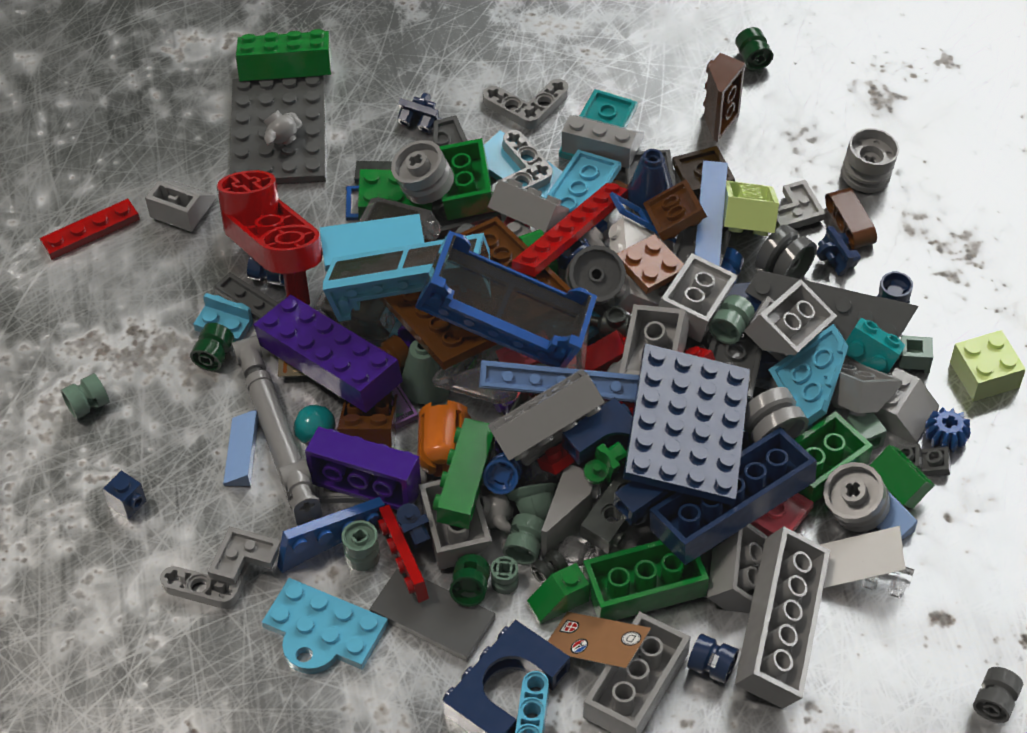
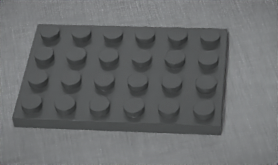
M324 75L239 81V78L232 79L230 174L251 170L267 171L275 176L277 185L326 182ZM277 110L282 115L290 112L295 113L303 124L294 134L297 138L287 146L283 143L281 145L275 143L267 145L264 140L267 126L263 121Z

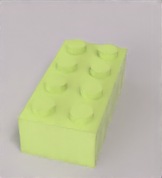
M726 180L724 227H728V230L738 233H742L743 229L753 230V234L768 236L769 232L775 233L779 201L773 186Z

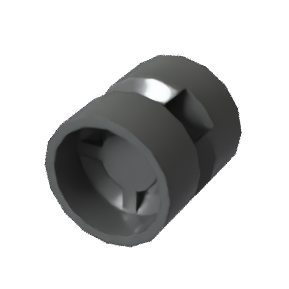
M989 668L981 684L982 688L979 689L973 703L974 710L980 716L992 722L1005 723L1009 721L1015 707V701H1017L1024 685L1023 680L1016 673L1006 668Z

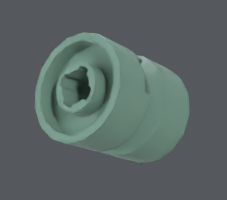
M739 295L727 296L709 323L710 333L722 343L735 344L743 335L746 326L753 319L755 314L754 307L744 297Z
M95 373L81 379L80 385L73 383L60 390L69 411L76 420L89 414L90 408L99 409L110 403L107 392Z
M517 514L513 518L510 534L507 536L503 548V554L513 558L520 565H531L537 561L541 551V530L545 521L532 514Z
M359 520L349 523L342 532L345 561L353 570L367 571L373 568L380 559L377 530L374 525L367 521Z

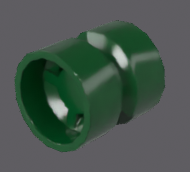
M749 27L737 35L735 44L748 69L753 71L761 70L772 62L774 54L760 28Z
M218 323L205 324L198 337V341L190 353L192 362L204 370L218 371L226 358L225 354L229 352L232 346L231 343L234 342L233 333Z
M466 554L457 560L449 589L450 596L456 603L470 607L476 606L484 600L491 572L490 564L485 558L476 554Z

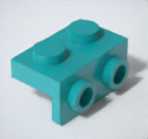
M860 318L846 340L849 346L846 355L860 364L888 374L906 345L897 336L881 330L873 321Z

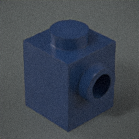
M122 470L103 488L108 506L127 519L147 501L142 484Z

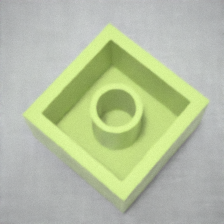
M1002 330L955 343L950 359V364L972 401L1020 388L1026 371L1025 366Z

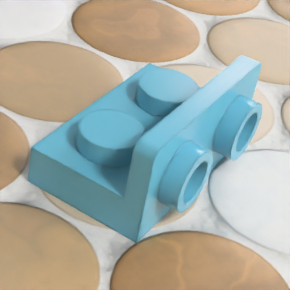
M206 293L203 297L205 306L193 323L194 330L201 332L205 324L218 323L233 333L234 342L244 339L253 324L250 307L243 303L224 299L219 295L214 296Z

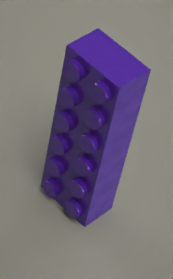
M291 294L253 324L261 347L365 413L403 382L398 359Z

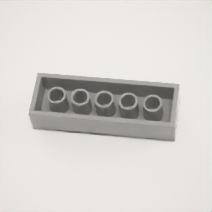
M784 526L765 538L734 684L781 708H785L803 698L830 550Z

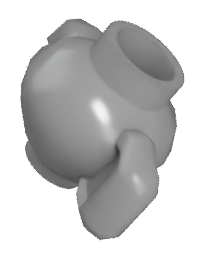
M277 110L263 121L267 126L264 140L267 145L271 143L281 145L283 143L287 146L297 138L294 134L302 127V121L293 112L282 115Z
M481 487L479 498L488 529L498 528L501 531L509 532L511 525L508 521L512 518L514 510L506 494H496L486 487Z

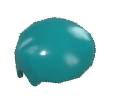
M306 406L298 412L294 422L295 436L302 443L306 444L308 441H311L318 426L326 429H335V417L324 406Z

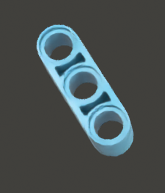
M532 671L523 678L515 733H544L549 699V683L547 676L542 672ZM533 687H538L542 690L538 692H533L530 689ZM535 713L538 717L528 718L526 715Z

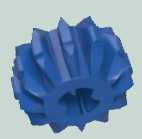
M942 406L939 412L933 411L930 414V418L926 420V439L932 440V447H949L954 452L957 447L963 448L966 445V441L970 438V420L964 418V412L955 413L954 407L947 411Z

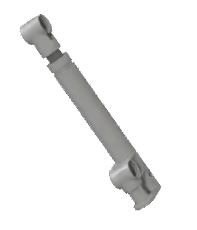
M257 336L232 342L238 365L241 364L246 378L247 389L254 408L257 410L261 428L297 526L323 517L320 501L314 493L305 459H301L269 372L266 371Z

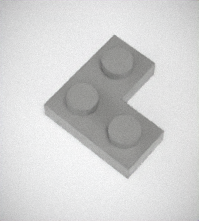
M805 179L783 185L782 193L789 204L779 207L776 222L777 228L781 225H789L795 229L825 220L826 213Z
M229 526L208 570L209 578L235 585L245 562L272 569L279 554L281 540Z

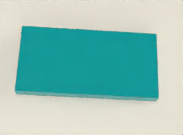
M594 89L579 116L626 128L638 107V102ZM561 146L559 157L571 160L575 154L563 152Z

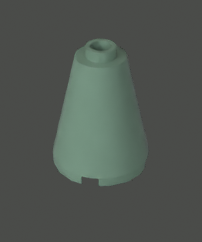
M417 340L413 341L407 355L402 373L403 382L400 383V387L411 404L417 405L419 403L426 405L432 402L431 406L440 404L450 394L452 386L451 376L448 369L443 370Z

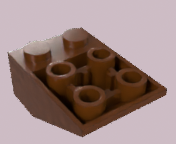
M392 391L367 413L344 399L337 431L394 448L398 394H395L391 416L389 405L392 402Z

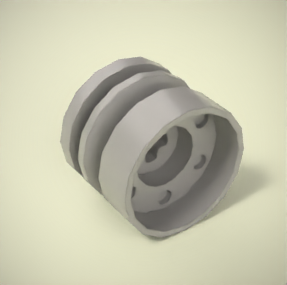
M864 128L856 131L850 138L841 168L843 180L853 189L864 193H875L883 190L889 185L900 151L898 142L892 135L877 128Z

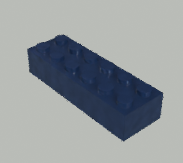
M779 427L741 451L737 494L733 505L676 492L649 509L650 530L687 565L816 481L817 460Z

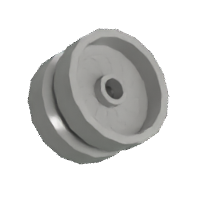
M419 140L404 146L392 161L391 172L406 198L413 203L427 204L442 198L450 190L454 182V173L440 147L432 141Z
M786 387L767 390L746 404L744 431L750 434L752 443H756L779 427L790 437L796 439L808 427L809 420L801 408L796 406V400Z
M850 462L836 468L830 473L825 482L823 495L826 505L842 527L850 531L864 532L874 529L886 518L890 509L891 499L881 476L873 467L864 463Z

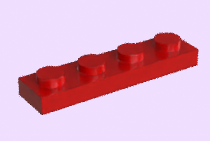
M127 198L39 239L48 256L53 260L140 220V217Z
M390 505L379 508L382 518L378 520L379 528L383 536H389L386 542L391 555L397 554L398 558H395L399 573H405L407 576L403 579L408 593H414L418 603L428 600L429 596L425 581Z

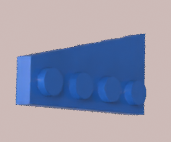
M380 497L283 531L277 567L281 573H284L342 542L343 529L351 522L363 520L370 522L374 526L377 525L378 520L382 519L379 508L385 506L384 502Z

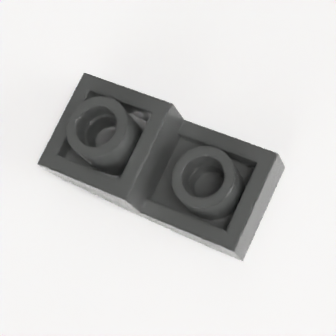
M920 444L894 446L899 448L926 476L951 475L949 447L921 449Z

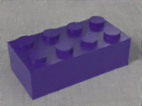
M319 426L305 450L307 466L313 485L366 501L380 497L385 506L390 505L392 509L396 510L403 504H414L420 493L421 474L419 456L409 451H400L390 448L385 444L373 443L358 436L353 437L339 433L334 429H326Z

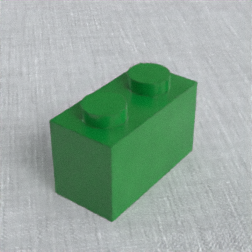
M888 445L869 465L881 476L886 488L903 506L912 509L935 486L899 448Z

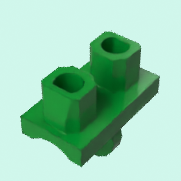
M619 442L609 448L604 443L596 448L593 460L585 464L583 470L585 479L592 484H599L605 480V484L609 486L618 471L624 466L623 460L626 459L627 451Z

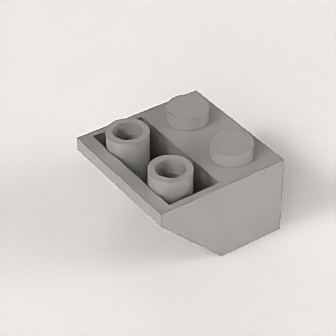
M157 181L145 197L151 218L191 232L216 199V196L176 181Z

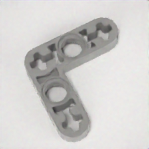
M554 79L529 102L500 87L490 86L483 91V103L487 108L520 126L533 129L538 127L567 99L568 83L562 79ZM542 101L549 102L550 105L541 106L539 105V103ZM508 105H515L518 108L509 110L506 107Z
M507 131L503 136L502 147L521 170L501 180L508 182L509 178L516 181H526L528 185L522 187L526 190L528 187L539 189L549 184L552 177V167L520 131ZM530 155L533 157V160L526 161L521 156ZM497 182L494 183L492 186V193L494 192Z
M245 562L243 571L235 585L209 578L207 574L176 566L163 570L160 575V581L163 590L170 595L227 609L237 603L254 564ZM175 577H178L179 581L169 584L168 580H174ZM202 582L207 585L206 589L202 592L192 591V587L196 583ZM226 591L230 592V595H225L224 598H221L220 594H225Z

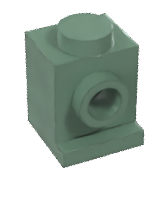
M901 335L900 340L906 346L896 360L899 361V368L924 370V373H930L934 358L933 337Z

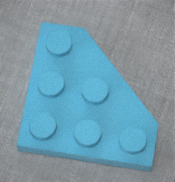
M834 324L815 336L796 355H788L768 369L777 386L786 387L796 400V406L801 408L809 420L808 426L827 413L849 347Z

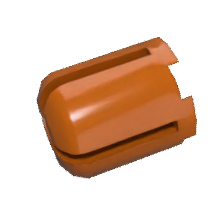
M447 400V405L431 406L432 402L423 406L419 412L417 456H419L421 469L430 475L433 474L435 477H442L443 471L448 472L450 465H447L450 449L455 450L457 444L454 443L457 427L462 428L465 418L471 419L466 406L451 400Z

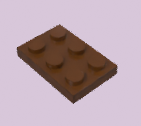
M686 179L643 203L662 241L676 237L682 230L698 225L702 219L707 217Z

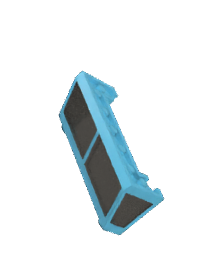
M484 233L465 236L471 244L470 251L490 259V249ZM443 240L333 258L323 281V291L338 322L351 320V310L353 308L354 310H360V301L422 291ZM448 259L444 260L439 276L446 279L448 287L458 285L461 293H466V289L475 293H481V299L490 298V278Z

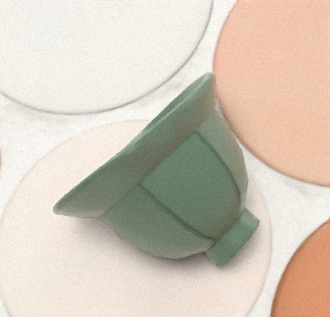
M558 483L523 486L512 490L506 496L515 502L520 513L532 514L545 521Z

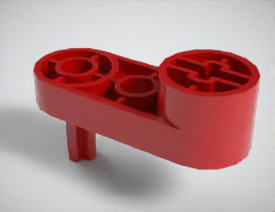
M251 170L233 173L219 180L217 192L225 234L264 269L273 273L283 274L286 297L291 294L309 305L310 297L306 270L314 268L322 261L323 252L319 231L278 198L276 178L273 174L267 171Z

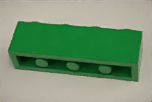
M465 418L462 428L457 427L454 436V443H457L456 448L449 451L447 465H450L448 472L443 471L440 481V487L443 490L441 494H436L433 503V510L437 511L436 522L469 529L483 483L484 469L489 463L495 442V437L488 427L491 423Z

